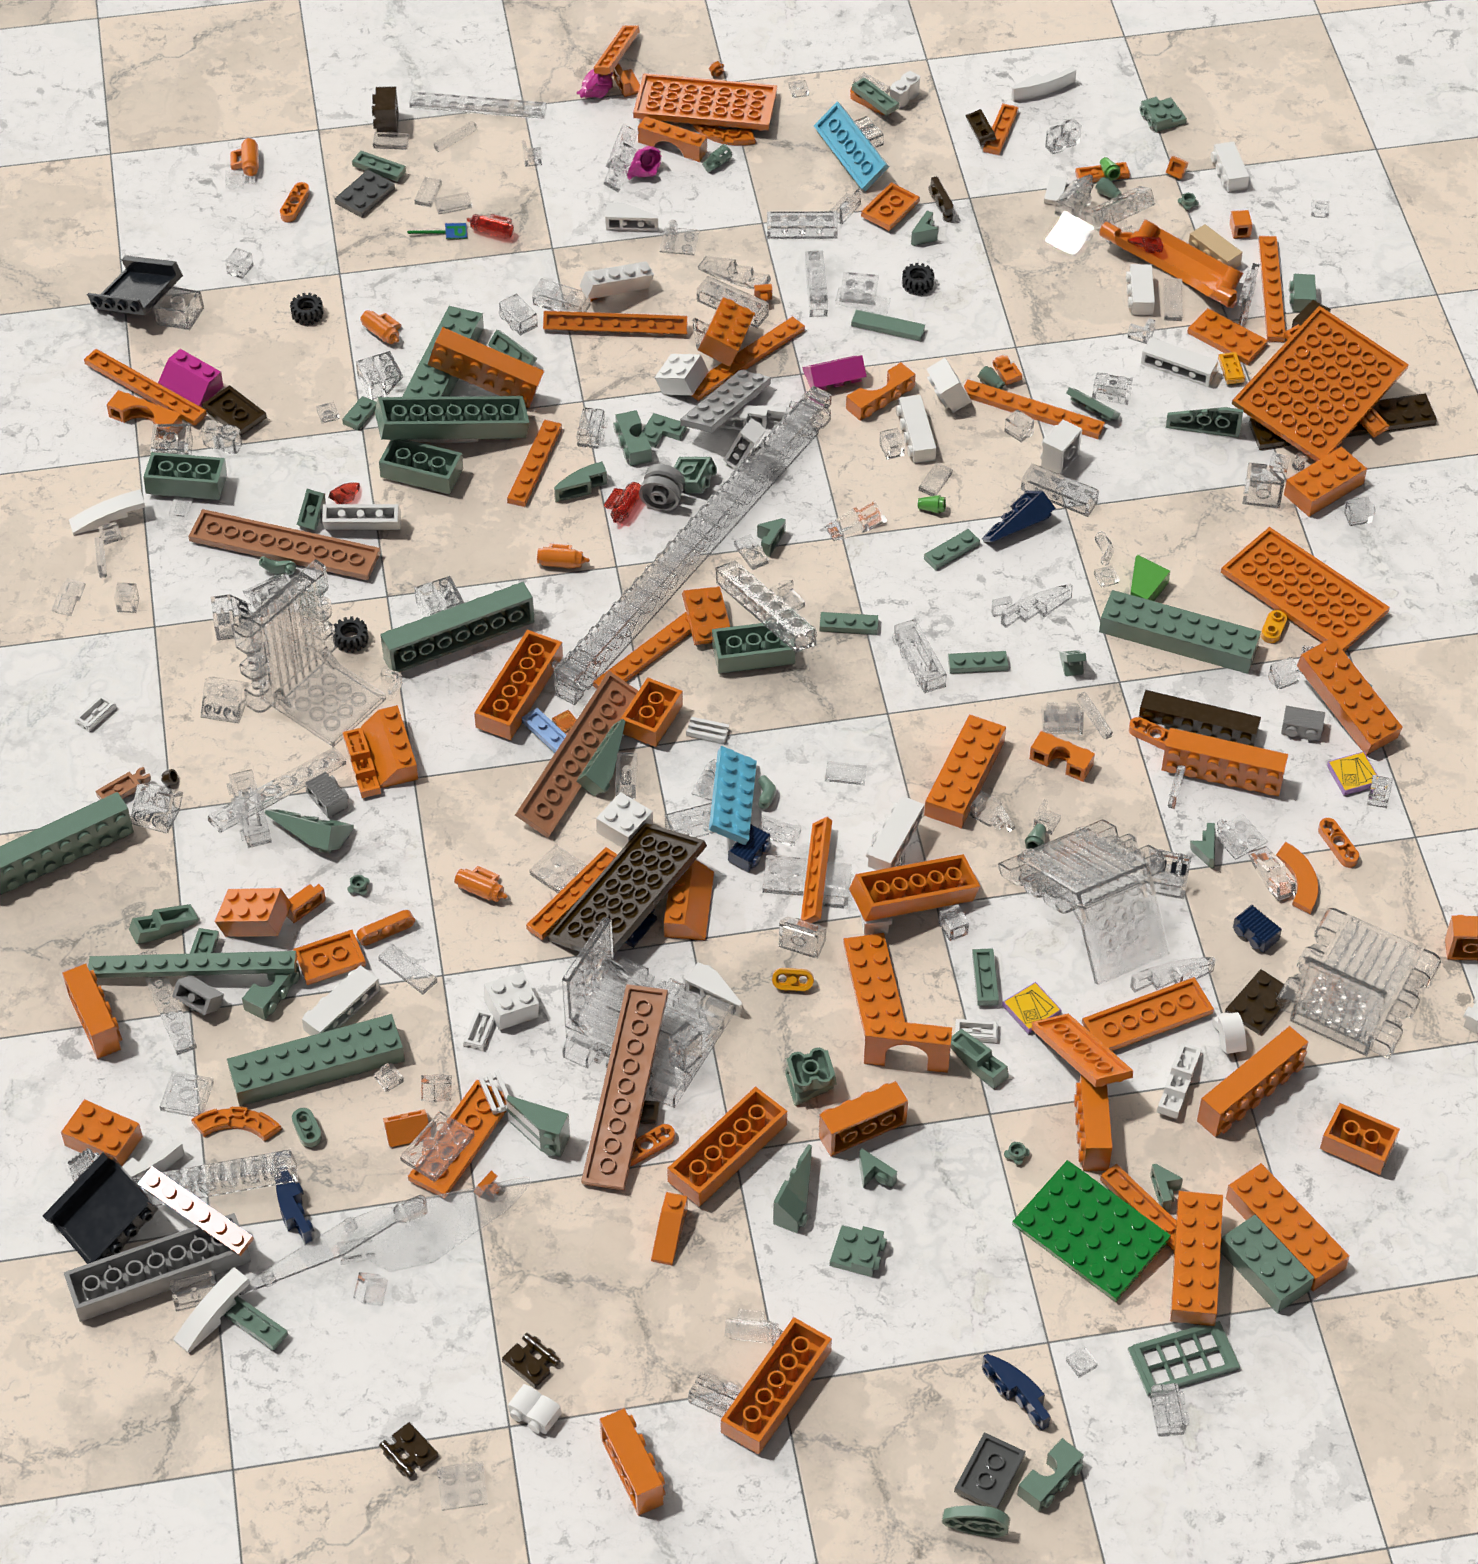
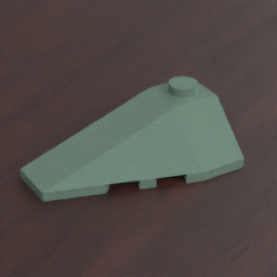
M1218 407L1168 412L1165 428L1239 438L1243 409Z
M279 809L265 810L267 816L308 845L319 848L318 851L322 853H331V850H339L354 829V825L336 820H319V817L315 816L301 817L300 813Z
M807 1145L798 1159L796 1169L793 1168L791 1170L789 1180L784 1181L773 1202V1224L798 1233L801 1226H805L808 1219L806 1210L812 1145Z

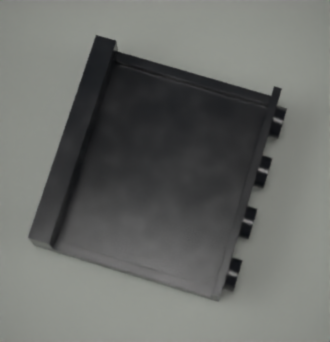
M125 255L121 260L126 269L101 294L88 293L87 296L94 309L146 315L183 277V274L176 261Z
M102 1152L42 1216L60 1231L83 1260L89 1264L120 1253L123 1246L138 1234L139 1229L154 1217L159 1208L113 1156Z

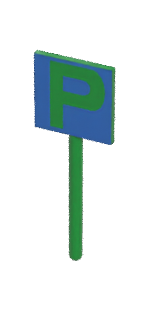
M445 223V230H409L407 234H446V239H467L466 223Z

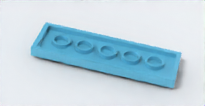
M838 101L814 125L837 158L865 192L889 168V165Z
M721 746L717 753L709 830L746 845L750 833L757 761Z

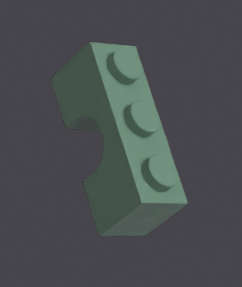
M637 410L615 414L616 422L613 423L615 433L619 434L618 442L620 447L623 446L624 448L623 455L625 460L628 459L630 466L652 462V449L647 436L638 437L642 432V422Z
M298 963L296 964V973L267 974L268 980L273 982L270 986L261 987L253 984L242 997L244 1010L263 1020H266L269 1015L273 1014L277 1004L287 996L292 985L296 984L300 979L301 974Z
M1062 1438L1047 1455L1046 1464L1055 1473L1050 1476H1043L1033 1469L1018 1485L1017 1495L1038 1512L1044 1506L1047 1508L1053 1502L1054 1495L1058 1491L1062 1492L1067 1487L1070 1477L1072 1475L1077 1476L1084 1466L1082 1464L1084 1454Z

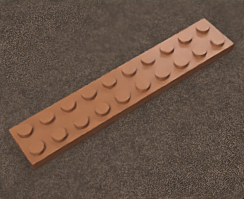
M205 509L201 510L188 536L191 542L259 557L264 556L277 561H292L296 565L363 580L369 579L381 553L379 547Z
M608 671L514 816L548 838L581 788V785L576 782L611 727L620 721V718L636 696L637 689Z
M626 984L581 1179L583 1185L625 1191L669 992L666 989Z

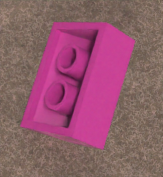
M179 349L168 358L158 381V384L199 407H202L204 402L212 398L224 387L221 371L182 349Z
M862 355L849 356L802 367L810 388H816L817 391L825 390L827 385L832 384L834 387L843 386L845 381L851 380V383L861 382V378L867 377Z

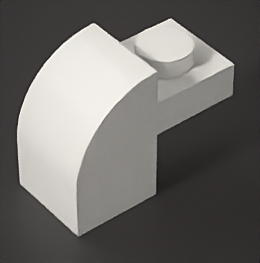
M1238 1012L1221 1013L1218 1017H1212L1213 1026L1219 1031L1220 1048L1226 1054L1247 1051L1245 1029Z

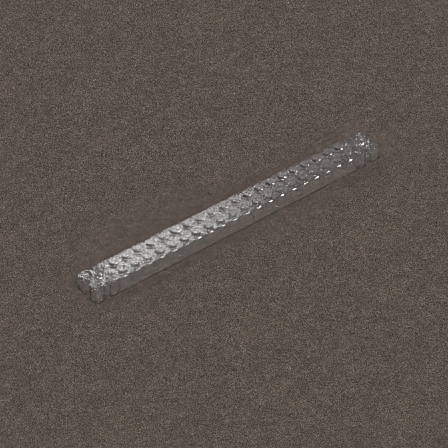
M812 386L809 391L803 394L799 402L790 401L789 407L792 408L790 412L786 413L780 423L773 427L770 434L762 439L760 445L752 450L750 456L742 461L740 467L731 473L730 478L721 484L719 490L710 496L709 501L700 507L698 513L689 519L687 525L678 531L677 536L668 542L666 548L657 554L655 560L646 566L640 577L635 578L630 588L626 589L620 599L612 604L610 610L601 616L599 622L589 629L588 634L578 641L577 646L567 653L565 661L560 663L555 660L552 663L556 696L574 706L584 696V691L586 689L589 690L593 686V681L604 674L819 434V430L823 429L831 421V410L829 407L832 402V394Z

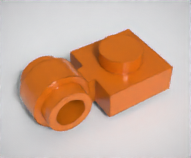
M1007 355L995 357L993 367L995 370H998V375L1005 382V385L1022 380V373L1015 363L1010 364Z

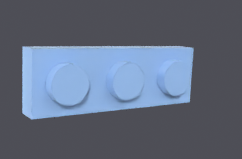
M538 708L522 717V723L555 753L566 737V734Z

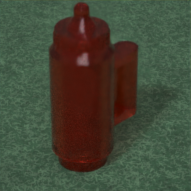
M474 214L472 218H467V222H470V227L478 232L504 239L511 238L514 225L511 224V218L491 214L490 216Z
M631 482L625 489L614 488L604 503L605 508L612 509L610 516L614 523L625 521L641 499L639 496L641 485L639 483Z

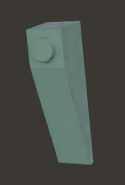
M621 719L611 727L576 781L593 796L600 792L605 793L610 787L609 781L614 774L625 726L624 719Z

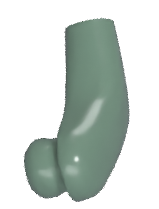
M264 556L259 560V565L272 574L286 573L292 575L295 573L296 564L292 561H274Z
M762 775L758 779V783L763 791L758 805L761 809H767L772 804L776 794V786L766 775Z

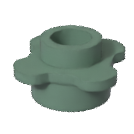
M1184 193L1182 198L1178 199V203L1182 204L1186 210L1199 204L1193 193Z
M355 875L350 878V886L347 890L351 894L355 892L365 895L370 880L362 875Z
M1012 1142L1009 1149L1004 1151V1157L1010 1158L1016 1165H1021L1025 1156L1030 1154L1029 1149L1020 1142Z

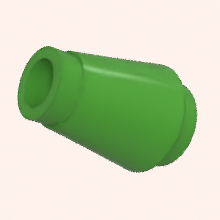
M1108 157L1100 160L1105 178L1116 180L1120 176V167Z
M941 495L918 498V509L940 514L945 512L946 498L941 497Z

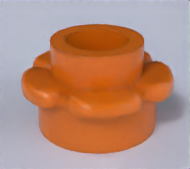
M719 61L712 63L709 67L711 76H720L724 72V64H721Z

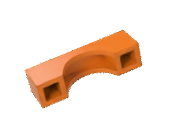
M646 116L638 125V143L654 147L657 142L667 141L677 146L684 158L700 162L707 153V136Z
M900 362L887 370V385L878 390L858 388L847 395L846 409L861 421L871 416L880 408H884L893 400L898 399L907 391H911L915 387L916 374Z
M120 390L106 404L110 418L123 423L135 418L148 419L154 423L155 434L170 441L174 439L183 427L181 414L177 411H172Z

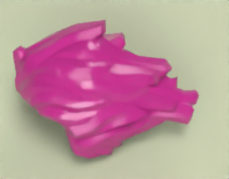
M594 69L590 70L585 75L582 88L576 92L577 95H580V98L604 97L609 89L613 87L612 75L614 73L601 75L594 74Z
M651 146L639 149L632 157V161L624 175L629 180L635 176H655L661 163V151Z

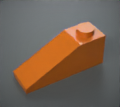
M666 1192L652 1251V1262L673 1265L688 1211V1196Z

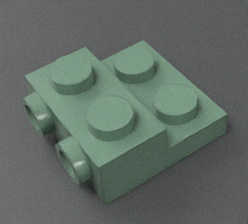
M1156 96L1141 101L1140 114L1145 117L1148 125L1155 132L1186 124L1187 118L1171 97L1159 100Z
M679 457L674 465V468L679 470L685 478L684 489L686 493H703L705 488H709L711 477L717 473V466L712 457Z
M841 1225L829 1266L872 1277L874 1269L878 1270L881 1263L880 1251L884 1252L887 1239L884 1238V1231L863 1226L862 1230Z

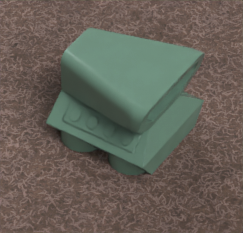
M819 1047L812 1049L807 1054L793 1052L788 1058H785L787 1064L785 1075L794 1105L802 1104L833 1089L834 1085H837L828 1050Z

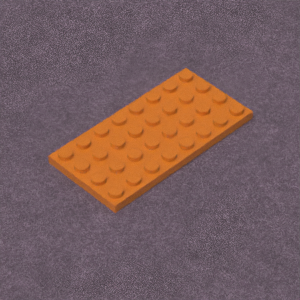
M643 73L633 111V118L643 120L646 116L658 121H671L674 123L736 127L760 131L769 130L777 95V85Z
M1268 527L1221 568L1223 575L1273 609L1285 613L1289 620L1320 641L1325 642L1333 637L1344 652L1382 619L1390 609L1388 605L1271 527Z

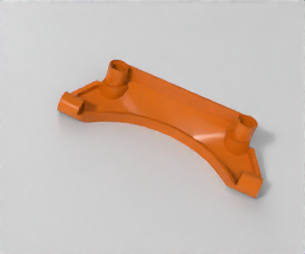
M1144 219L1140 229L1134 233L1122 232L1120 228L1109 222H1105L1100 228L1099 235L1173 275L1226 307L1234 308L1237 303V291L1234 289H1236L1244 273L1159 228L1154 223Z

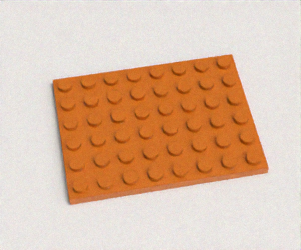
M1318 306L1232 400V405L1238 409H1243L1245 414L1315 461H1318L1332 453L1403 375L1408 369L1409 364L1321 306Z

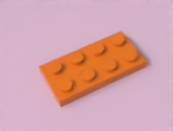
M1209 308L1187 330V333L1223 353L1236 352L1239 361L1246 365L1268 344L1267 339Z

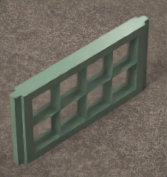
M1220 1321L1215 1322V1326L1199 1325L1128 1347V1352L1147 1396L1240 1369L1238 1360ZM1211 1332L1217 1346L1203 1350L1198 1335ZM1193 1337L1199 1352L1185 1355L1179 1341ZM1175 1343L1180 1357L1167 1360L1161 1346ZM1156 1348L1162 1362L1148 1366L1142 1351ZM1219 1350L1225 1365L1211 1368L1206 1354ZM1201 1355L1207 1370L1193 1374L1187 1359ZM1183 1361L1188 1375L1175 1379L1169 1364ZM1164 1366L1170 1381L1156 1384L1151 1369Z

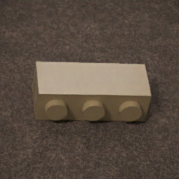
M1206 224L1190 233L1188 244L1233 268L1241 265L1243 252Z

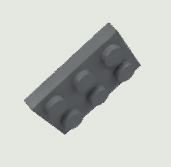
M367 170L334 198L335 204L362 218L395 189V183Z
M984 1432L956 1484L954 1492L983 1506L998 1509L1025 1457L1026 1451Z

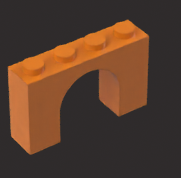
M867 1018L864 1064L885 1066L886 1052L889 1048L897 1045H910L923 1050L927 1054V1071L948 1073L953 1027Z

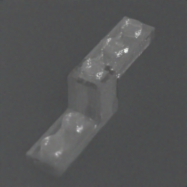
M626 124L622 125L605 166L609 170L603 184L616 192L621 190L637 150L633 146L639 132Z

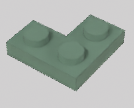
M653 413L639 437L647 436L650 446L656 448L662 436L680 441L687 427L681 426L678 420Z

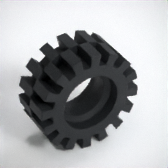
M912 263L909 267L906 266L902 273V287L905 288L906 292L909 290V294L915 292V295H918V293L924 295V292L926 294L929 293V290H932L934 287L933 269H930L929 265L925 267L924 263H921V265L919 263L913 265Z
M308 292V295L302 293V296L298 294L296 295L297 298L293 297L290 302L292 319L296 323L299 322L300 325L305 323V326H308V323L313 325L314 321L318 323L320 321L319 318H323L322 300L316 294L312 296V293Z
M350 616V619L347 620V617H344V621L340 619L338 624H334L332 630L335 646L339 647L340 651L344 649L345 653H348V650H351V653H355V649L360 651L361 647H366L365 643L368 644L367 625L363 620L360 621V618L356 617L354 620L353 616ZM349 632L357 633V635L353 637L344 636L346 633Z

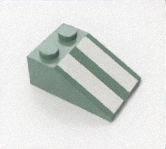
M508 1095L506 1099L509 1122L540 1151L549 1156L561 1157L570 1138L569 1114Z

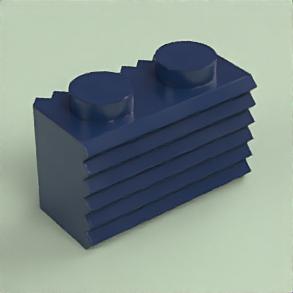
M750 824L748 842L746 845L735 842L728 851V861L750 872L752 867H757L763 853L767 854L772 845L770 843V834Z
M1250 905L1234 918L1233 928L1235 933L1240 937L1246 938L1254 949H1259L1264 953L1280 940L1281 927L1272 922L1269 917L1263 915L1254 905Z

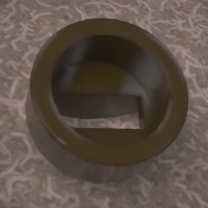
M169 769L162 773L161 781L164 785L171 786L178 783V774L174 769Z

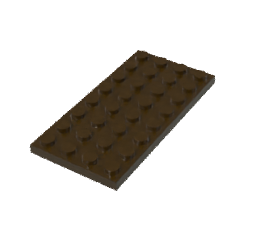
M645 823L547 935L549 941L609 962L707 847L705 840Z

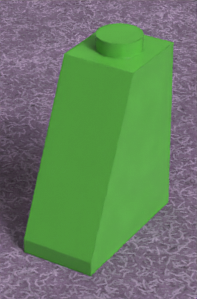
M1137 554L1130 595L1155 601L1169 584L1170 570Z

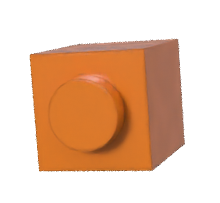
M1249 210L1231 211L1229 225L1233 239L1251 237L1252 221Z

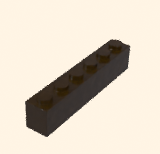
M1145 690L1139 710V717L1155 724L1250 746L1255 745L1261 721L1260 716L1150 690Z

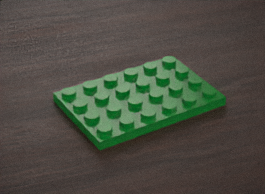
M1069 1160L1058 1169L1012 1221V1225L1115 1302L1118 1301L1171 1239L1169 1233Z

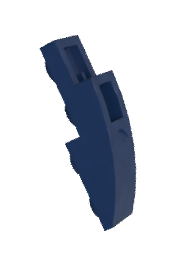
M281 1160L278 1162L276 1171V1193L280 1213L287 1231L296 1228L306 1245L313 1241L312 1232H314L311 1221L309 1219L305 1220L303 1216L305 1212L302 1207L301 1195L304 1192L300 1183H295L293 1180L295 1175L290 1166L286 1167L284 1161Z
M990 1354L983 1355L982 1371L986 1377H990L993 1380L998 1393L1004 1395L1007 1400L1015 1397L1017 1404L1021 1408L1024 1407L1028 1412L1029 1419L1034 1425H1037L1041 1431L1048 1428L1051 1416L1043 1407L1045 1394L1038 1385L1012 1364Z

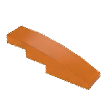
M362 728L342 732L361 798L381 794L370 750Z

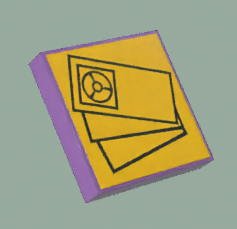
M1364 751L1327 762V767L1343 796L1380 786L1381 780Z
M1036 982L1002 1003L1005 1010L1027 1034L1033 1032L1031 1029L1032 1022L1059 1016L1062 1012L1058 1005Z

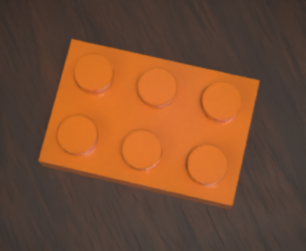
M891 182L861 211V217L890 231L920 202V197Z
M720 586L683 590L682 597L694 645L712 643V629L730 627Z
M353 930L293 949L297 953V963L306 985L355 970L360 965L362 967L366 966L365 958Z

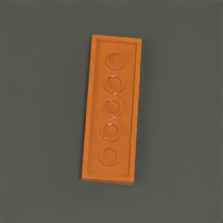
M884 933L843 938L864 1036L867 1018L905 1022Z
M1195 977L1084 1017L1082 1018V1024L1107 1048L1114 1051L1211 1015L1214 1012V1008Z
M1069 1013L1032 1022L1031 1029L1095 1087H1103L1106 1084L1123 1082L1126 1079L1133 1078V1070Z
M476 1079L408 1175V1181L444 1199L506 1113V1111L493 1115L479 1080ZM487 1085L496 1108H498L499 1104L491 1086ZM498 1090L504 1105H507L502 1091Z

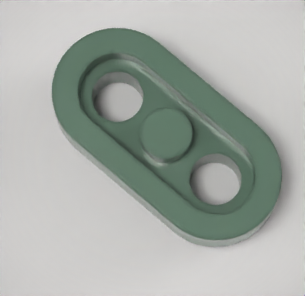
M308 1108L295 1110L292 1114V1123L300 1142L306 1147L317 1146L322 1136L312 1111Z

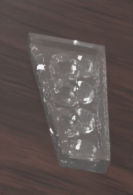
M1253 263L1251 270H1247L1238 304L1241 307L1239 325L1246 327L1260 264Z

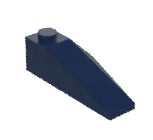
M1027 490L1010 506L1012 510L1004 513L1001 516L1002 521L994 524L982 540L984 542H993L1042 520H1047L1052 515L1051 512L1056 508L1044 491Z

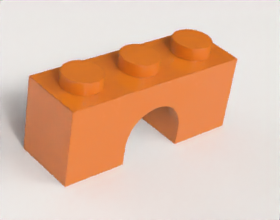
M1040 731L1031 746L1029 759L1046 767L1054 759H1063L1067 762L1065 775L1084 782L1094 765L1095 753L1074 745L1069 741L1057 738L1052 734Z

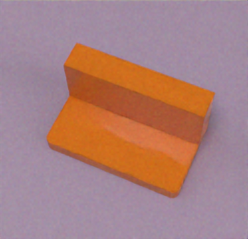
M618 62L612 71L614 73L612 77L623 96L627 97L638 94L640 83L632 69L623 71Z
M309 884L289 898L291 906L287 917L293 923H296L325 902L324 888L320 884L315 887Z
M425 1109L383 1118L389 1147L431 1138Z

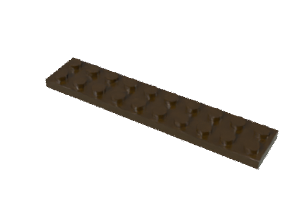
M1426 393L1381 399L1373 407L1389 425L1388 430L1385 432L1436 425L1437 422ZM1253 418L1249 419V426L1259 450L1291 446L1290 443ZM1359 422L1347 437L1370 433Z

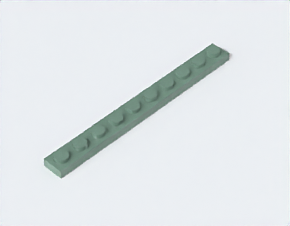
M296 951L89 956L88 969L89 971L94 970L96 978L296 973L297 953Z

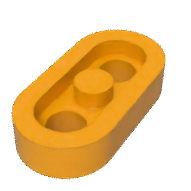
M1273 610L1268 614L1261 631L1263 641L1267 643L1279 641L1287 621L1285 613L1280 610Z
M778 968L772 975L773 985L780 990L807 991L814 982L813 974L807 969ZM785 975L787 979L780 981L779 976ZM805 976L807 981L803 983L799 978Z

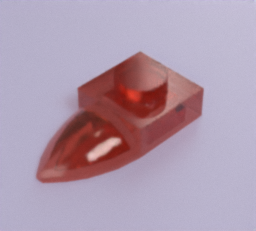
M1138 236L1127 239L1129 243L1144 248L1149 253L1163 251L1164 246L1160 237Z
M360 483L342 484L330 491L328 498L337 504H348L354 500L355 495L360 489Z

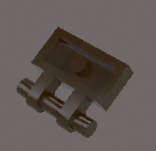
M527 1332L522 1337V1340L527 1345L523 1348L516 1343L502 1357V1362L533 1388H536L550 1374V1369L546 1365L550 1362L557 1366L561 1359L555 1355L556 1352L554 1350L546 1348L541 1344L539 1338L531 1336ZM534 1351L542 1355L539 1360L532 1355Z
M410 1422L391 1435L392 1440L395 1442L394 1444L390 1445L386 1440L379 1444V1447L383 1450V1455L387 1459H391L396 1464V1469L400 1473H404L407 1478L412 1477L415 1473L411 1468L413 1465H416L421 1471L439 1457L438 1452ZM403 1451L408 1457L403 1459L398 1453Z

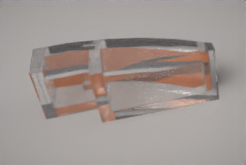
M874 500L860 510L857 507L851 509L824 527L832 540L838 541L865 533L885 523L887 519Z
M1267 846L1248 852L1257 873L1277 901L1296 896V882L1286 873V865Z

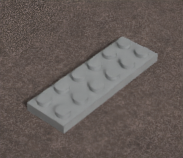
M739 370L680 419L681 426L710 433L714 432L771 384V377L760 373L755 374L746 370Z

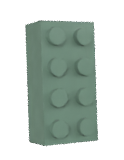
M390 440L379 461L380 477L451 494L463 470L462 453L411 440Z
M151 452L143 476L146 494L220 500L227 477L225 458Z
M789 620L712 629V646L718 674L795 664V645Z
M1253 1215L1221 1238L1220 1252L1276 1313H1279L1311 1290L1314 1276L1256 1215Z

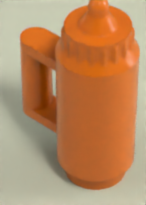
M245 139L241 144V149L230 152V166L232 170L242 168L245 175H256L259 169L258 144L254 139ZM241 156V161L237 162V157Z
M370 310L365 311L361 315L360 321L362 325L382 341L389 344L399 342V332L397 330L401 328V324L387 313L378 315Z
M550 543L549 547L538 548L537 563L542 566L575 569L576 567L581 568L583 563L590 561L589 558L583 556L582 551L572 549V545Z
M477 866L473 871L459 869L455 876L454 883L459 888L484 899L498 902L501 898H507V894L504 893V887L498 883L500 875L480 866Z

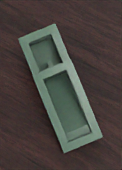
M603 461L583 467L561 480L554 487L555 502L592 494L591 488L606 485L607 471Z
M191 904L154 909L149 916L132 918L129 931L136 944L146 943L185 929L198 922V917Z
M960 1029L952 1036L951 1049L974 1074L991 1088L995 1089L1009 1077L1008 1066L995 1058L989 1047L963 1029Z

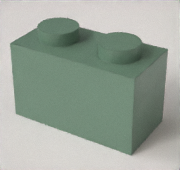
M1293 274V280L1289 281V292H1292L1289 296V304H1292V312H1301L1312 300L1316 301L1315 275Z

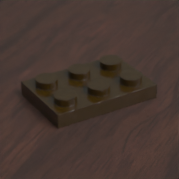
M230 385L202 404L203 409L238 437L267 418L265 411Z
M1260 969L1228 1005L1225 1013L1238 1012L1243 1025L1260 1035L1295 995V990Z

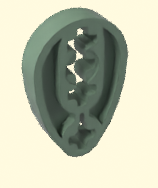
M964 1505L944 1509L942 1523L947 1527L964 1533L997 1538L1008 1533L1010 1517L1005 1512L996 1508Z

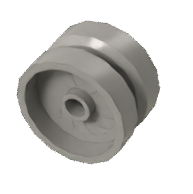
M654 464L646 471L644 481L639 490V496L643 503L654 510L671 511L679 504L685 487V478L679 470L670 465Z

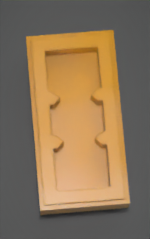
M1237 353L1219 354L1218 360L1226 384L1244 383L1245 376Z

